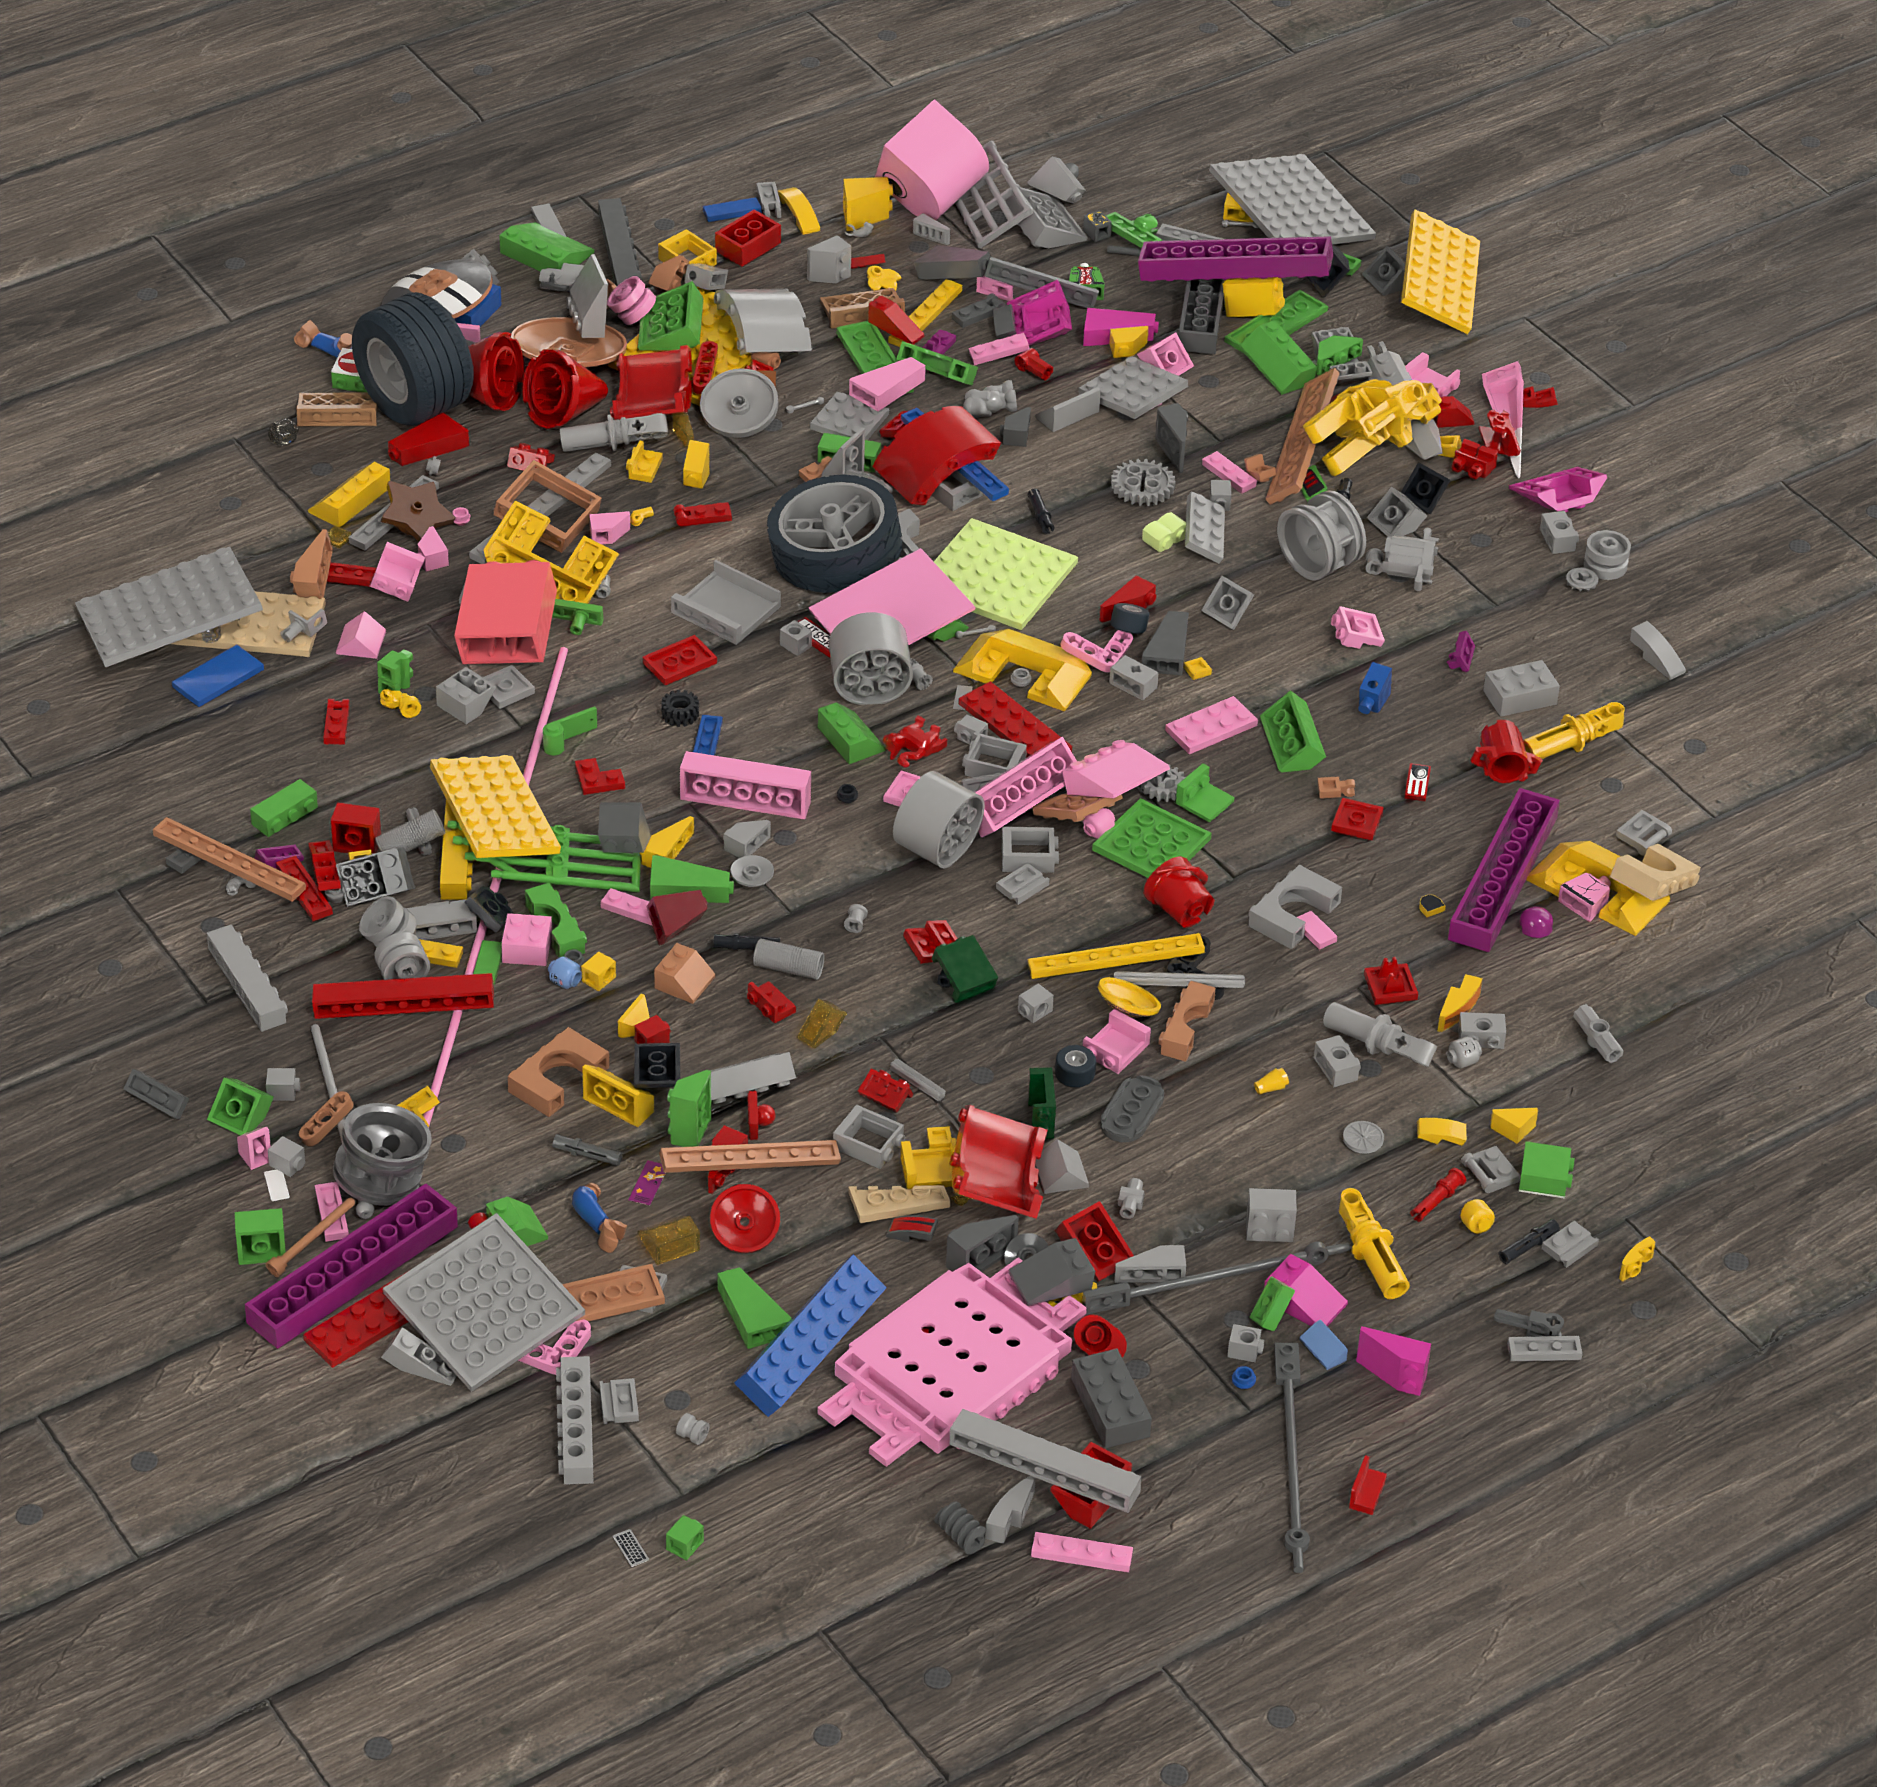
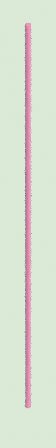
M565 647L560 648L523 773L528 786L542 742L543 727L547 724L568 653V649ZM502 878L492 879L490 889L493 892H498ZM480 919L464 975L474 973L481 944L487 930L482 919ZM463 1010L453 1011L431 1086V1090L437 1098ZM435 1106L423 1113V1117L429 1126Z

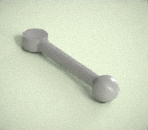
M1223 220V221H1222V226H1223V227H1227L1228 225H1233V226H1253V227H1255V228H1259L1254 221H1253V222H1228L1227 220Z
M818 397L817 400L796 406L789 405L786 407V412L793 413L794 410L817 403L823 404L824 398Z
M989 625L988 628L965 632L957 631L955 636L960 639L966 635L996 631V626Z

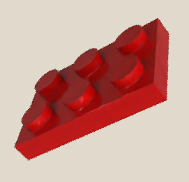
M696 635L642 657L643 664L664 685L717 664V656Z

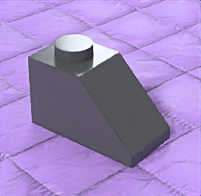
M1026 407L1005 418V424L1000 427V437H1003V445L1027 446L1031 407Z

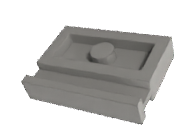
M1029 863L996 882V889L1009 899H1014L1017 905L1049 886V878H1044L1043 874Z
M1573 1221L1542 1243V1250L1558 1262H1563L1564 1267L1567 1268L1597 1247L1599 1239L1597 1237L1594 1239L1589 1231L1576 1221Z
M634 1378L610 1380V1383L599 1381L603 1423L607 1424V1421H614V1423L639 1421Z

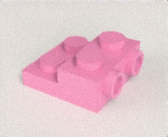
M1339 607L1331 618V625L1336 627V638L1340 639L1341 644L1346 647L1360 649L1363 643L1381 647L1385 641L1375 614Z

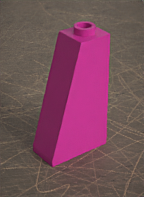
M1087 308L1083 346L1107 345L1110 339V329L1148 326V341H1153L1154 333H1158L1159 322L1155 321L1156 314Z

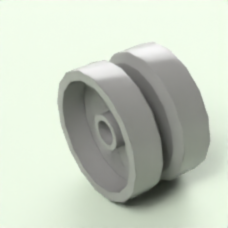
M1609 530L1597 531L1591 534L1587 539L1584 568L1595 572L1599 579L1612 580L1622 577L1627 572L1631 543L1628 538L1621 533Z
M386 896L376 900L367 908L361 918L359 931L377 947L383 939L399 932L413 934L416 928V918L409 910L403 908L395 898Z
M399 932L386 937L378 944L374 952L375 961L381 970L384 980L426 977L430 970V961L424 952L420 940L416 935L409 932Z

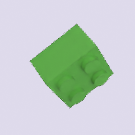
M282 1208L235 1212L239 1265L266 1263L272 1257L282 1256L286 1252Z

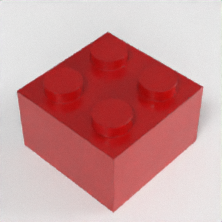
M337 802L331 817L333 851L349 853L371 850V854L377 853L379 847L375 838L381 835L380 808Z

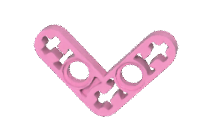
M1118 630L1103 649L1075 633L1068 632L1064 634L1060 645L1063 650L1103 672H1110V668L1129 649L1133 635ZM1111 649H1116L1119 653H1115ZM1084 650L1091 651L1093 655L1087 654Z
M587 1320L575 1321L567 1327L553 1348L541 1344L518 1361L556 1375V1367H561V1362H558L560 1356L577 1357L590 1339V1323ZM565 1344H572L575 1347L573 1349L566 1350L562 1346H564ZM532 1352L542 1353L539 1357L530 1356Z

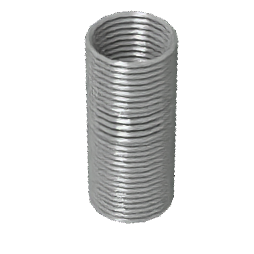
M432 809L416 817V819L385 832L375 839L381 852L397 847H404L405 851L408 852L446 832L438 814Z
M759 939L754 951L753 964L757 967L818 980L824 965V953Z

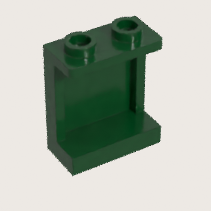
M974 935L959 937L950 944H941L934 951L932 961L933 963L939 962L954 988L952 997L956 1003L995 987L998 975Z
M1052 1067L1030 1068L1028 1106H1033L1032 1126L1047 1129L1045 1139H1054L1056 1100Z

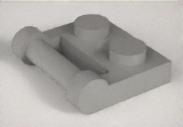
M1644 810L1638 812L1616 831L1617 838L1636 848L1638 853L1645 856L1648 847L1655 845L1662 838H1667L1672 834V829L1668 824ZM1652 830L1658 831L1647 841L1642 840Z
M1497 1146L1475 1154L1467 1153L1461 1158L1462 1164L1467 1168L1469 1167L1481 1182V1187L1486 1193H1491L1520 1181L1519 1173ZM1478 1164L1482 1166V1168L1486 1171L1490 1178L1487 1177V1175L1483 1172V1170L1479 1167Z

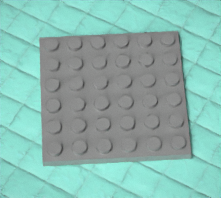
M497 1213L383 1288L384 1295L471 1392L585 1315V1309Z

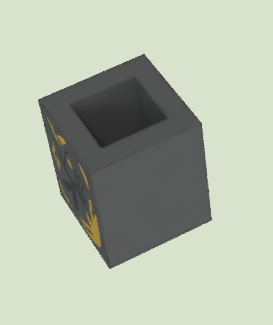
M1099 210L1084 215L1083 231L1094 242L1111 237L1112 222Z

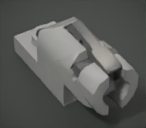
M563 263L561 269H542L539 281H541L540 289L570 291L584 265Z

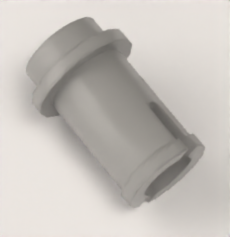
M606 575V579H603L595 592L599 598H606L611 593V578Z

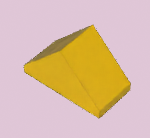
M1538 1108L1493 1109L1490 1127L1518 1144L1536 1127Z

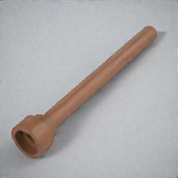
M353 1198L345 1200L282 1256L272 1257L266 1262L269 1272L275 1277L283 1274L286 1271L287 1263L352 1208L355 1200Z

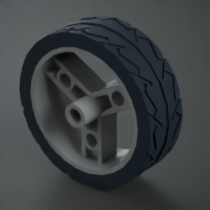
M829 475V477L824 476L804 482L782 495L775 503V507H772L767 518V527H769L767 532L776 570L786 581L805 590L810 589L811 591L825 593L839 592L894 563L902 550L903 540L900 538L902 533L893 495L880 483L862 476ZM871 522L876 525L865 537L857 542L853 541L852 537L867 523ZM808 547H827L828 549H811Z

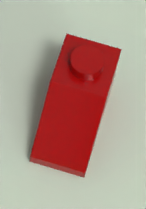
M1453 396L1440 397L1442 399L1439 404L1441 413L1433 418L1438 428L1474 425L1472 414L1466 406Z

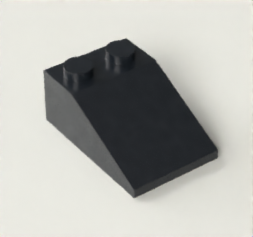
M680 1043L635 1044L634 1087H675L677 1080L681 1079Z

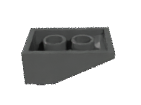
M1179 403L1157 408L1155 440L1178 472L1182 473L1188 413Z
M1012 1215L973 1222L952 1230L947 1235L946 1267L953 1272L970 1263L983 1272L1003 1259L1008 1244L1013 1238L1018 1236L1019 1217Z
M1073 1238L1048 1246L1010 1268L1008 1273L1028 1306L1092 1290L1095 1270L1078 1240Z

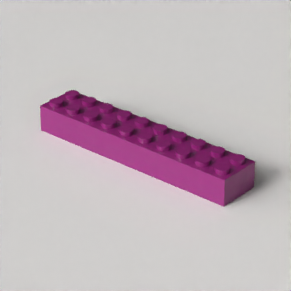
M1331 236L1144 241L1138 265L1141 281L1149 282L1156 280L1190 281L1193 279L1227 280L1230 278L1329 276L1333 249Z
M1519 788L1450 921L1448 940L1490 952L1557 820L1559 799Z
M425 1183L245 1303L246 1323L275 1348H280L458 1227L457 1207Z

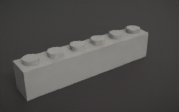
M232 925L207 932L209 951L261 1032L285 1024L286 1013H288L287 1005L284 1000L281 1001L279 999L275 986L272 987L270 985L268 975L261 971L259 961L253 959L251 950L248 945H244L240 932H236Z

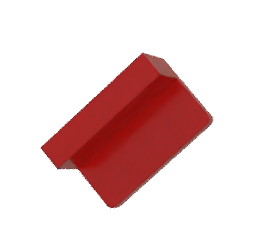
M1365 1455L1351 1490L1349 1508L1373 1515L1385 1485L1387 1474L1369 1469L1370 1456Z

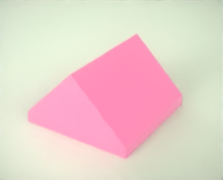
M364 611L345 624L336 654L377 659L386 629Z

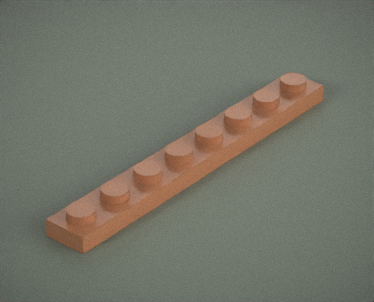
M167 817L153 829L155 837L292 902L306 890L304 882Z
M836 1140L661 1148L659 1152L664 1173L839 1164L841 1160Z

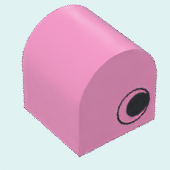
M934 99L884 145L875 177H888L889 184L893 186L892 196L915 216L924 213L937 220L989 171V161L985 150L977 138Z

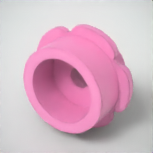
M459 507L453 510V515L456 517L454 520L455 524L462 526L470 521L471 515L466 508Z

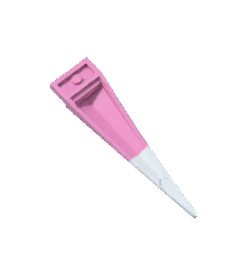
M1517 361L1483 373L1482 379L1492 410L1500 413L1505 410L1509 413V419L1512 427L1515 429V435L1521 449L1524 381L1522 379L1521 366ZM1521 452L1518 456H1510L1517 478H1520Z

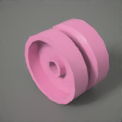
M632 276L624 280L613 290L607 300V305L613 312L618 313V317L623 323L631 325L639 321L651 310L656 301V296L650 289L645 288V284L639 277Z

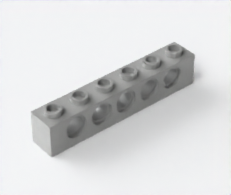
M590 1356L561 1357V1367H556V1381L561 1382V1385L557 1386V1400H562V1404H557V1419L562 1418V1422H557L558 1437H563V1441H558V1456H563V1460H558L559 1475L564 1474V1484L594 1483Z

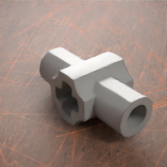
M1131 1178L1127 1187L1121 1186L1118 1206L1121 1207L1120 1215L1123 1218L1131 1219L1134 1217L1136 1209L1142 1210L1145 1191L1142 1190L1143 1182L1140 1179Z

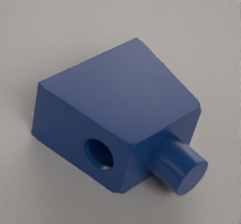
M1372 662L1359 690L1358 709L1361 713L1369 714L1370 711L1378 713L1391 694L1392 668Z

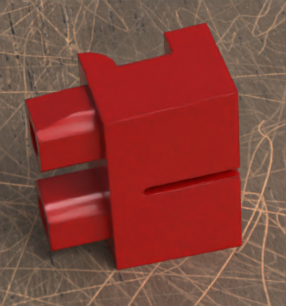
M1464 439L1461 443V448L1455 451L1452 471L1459 473L1463 470L1468 472L1470 478L1476 480L1481 477L1485 479L1496 467L1498 451L1483 445L1480 447V444Z

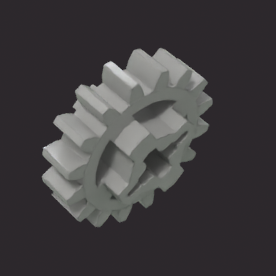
M1177 767L1174 769L1170 768L1142 783L1141 789H1144V795L1149 794L1150 799L1156 797L1158 802L1161 799L1168 802L1169 798L1175 801L1177 784L1186 777H1184L1183 771L1178 772Z

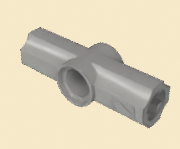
M1585 1004L1574 1011L1573 1017L1588 1036L1587 1043L1591 1047L1597 1048L1606 1061L1613 1063L1623 1056V1049L1609 1032V1023L1600 1019L1592 1007Z

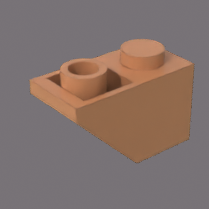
M678 255L657 265L648 284L662 292H667L681 286V280L686 273L689 261L683 256Z

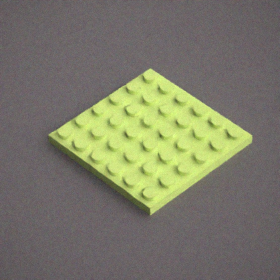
M971 518L936 558L934 563L972 602L976 608L972 611L973 613L1022 630L1076 566L1078 557Z

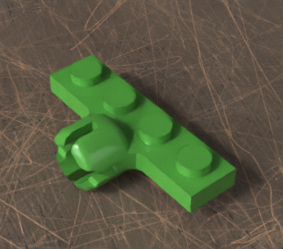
M1116 212L1106 215L1112 222L1111 231L1142 248L1144 241H1162V239L1154 235L1158 230L1153 228L1157 227L1158 222L1151 214L1137 217L1135 221L1128 220Z

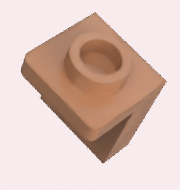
M1257 454L1244 460L1246 472L1258 480V482L1269 481L1270 477L1277 475L1275 467L1264 465L1262 454Z

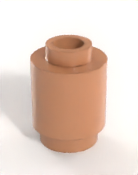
M777 352L751 354V359L769 365L774 370L779 367L781 362L780 355Z

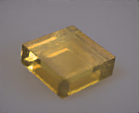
M337 526L332 527L328 531L331 545L340 549L349 541L351 532Z

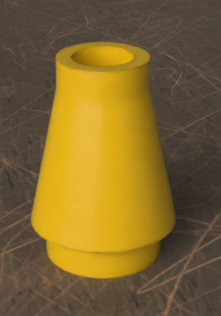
M1275 1068L1260 1080L1254 1082L1256 1092L1261 1095L1285 1089V1086L1289 1084V1079L1283 1068Z

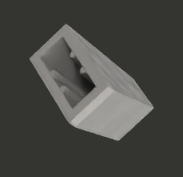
M1053 156L1027 182L1030 186L1070 203L1079 201L1082 198V194L1086 191L1062 160Z

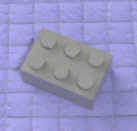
M1543 660L1486 672L1483 691L1499 716L1502 717L1557 705L1560 685Z

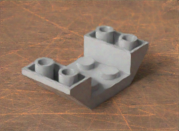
M1349 327L1312 332L1316 363L1319 342L1333 335L1353 337ZM1357 358L1344 364L1330 366L1329 369L1336 368L1339 372L1337 383L1364 380L1372 376V371L1367 361L1361 362Z

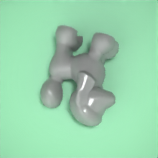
M1007 380L998 386H987L983 391L977 389L967 391L963 408L974 418L991 417L993 412L1004 408L1010 412H1016L1015 390H1012V380Z

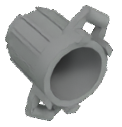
M1430 528L1424 529L1423 539L1399 535L1388 536L1384 552L1386 553L1385 561L1382 564V572H1386L1387 575L1414 578V589L1421 591L1422 583L1432 584L1430 579L1431 575H1433L1434 556H1437L1438 552L1436 542H1439V538L1431 537L1432 530Z

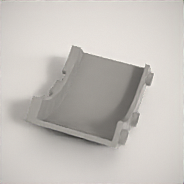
M789 289L716 290L714 303L717 304V310L724 309L727 311L733 321L737 333V349L740 350V356L748 353L798 352V355H803L812 351L809 328L805 327L803 322L806 316L794 292H789Z

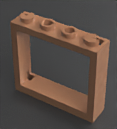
M533 460L496 501L494 515L503 520L512 506V502L532 480L586 509L566 533L548 524L539 541L562 553L590 522L589 514L598 513L602 498Z

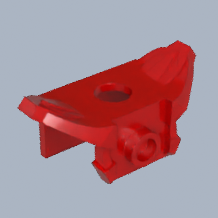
M1490 410L1487 417L1491 427H1478L1484 446L1498 451V454L1518 456L1521 449L1515 435V429L1512 427L1509 419V413L1505 410L1502 413Z

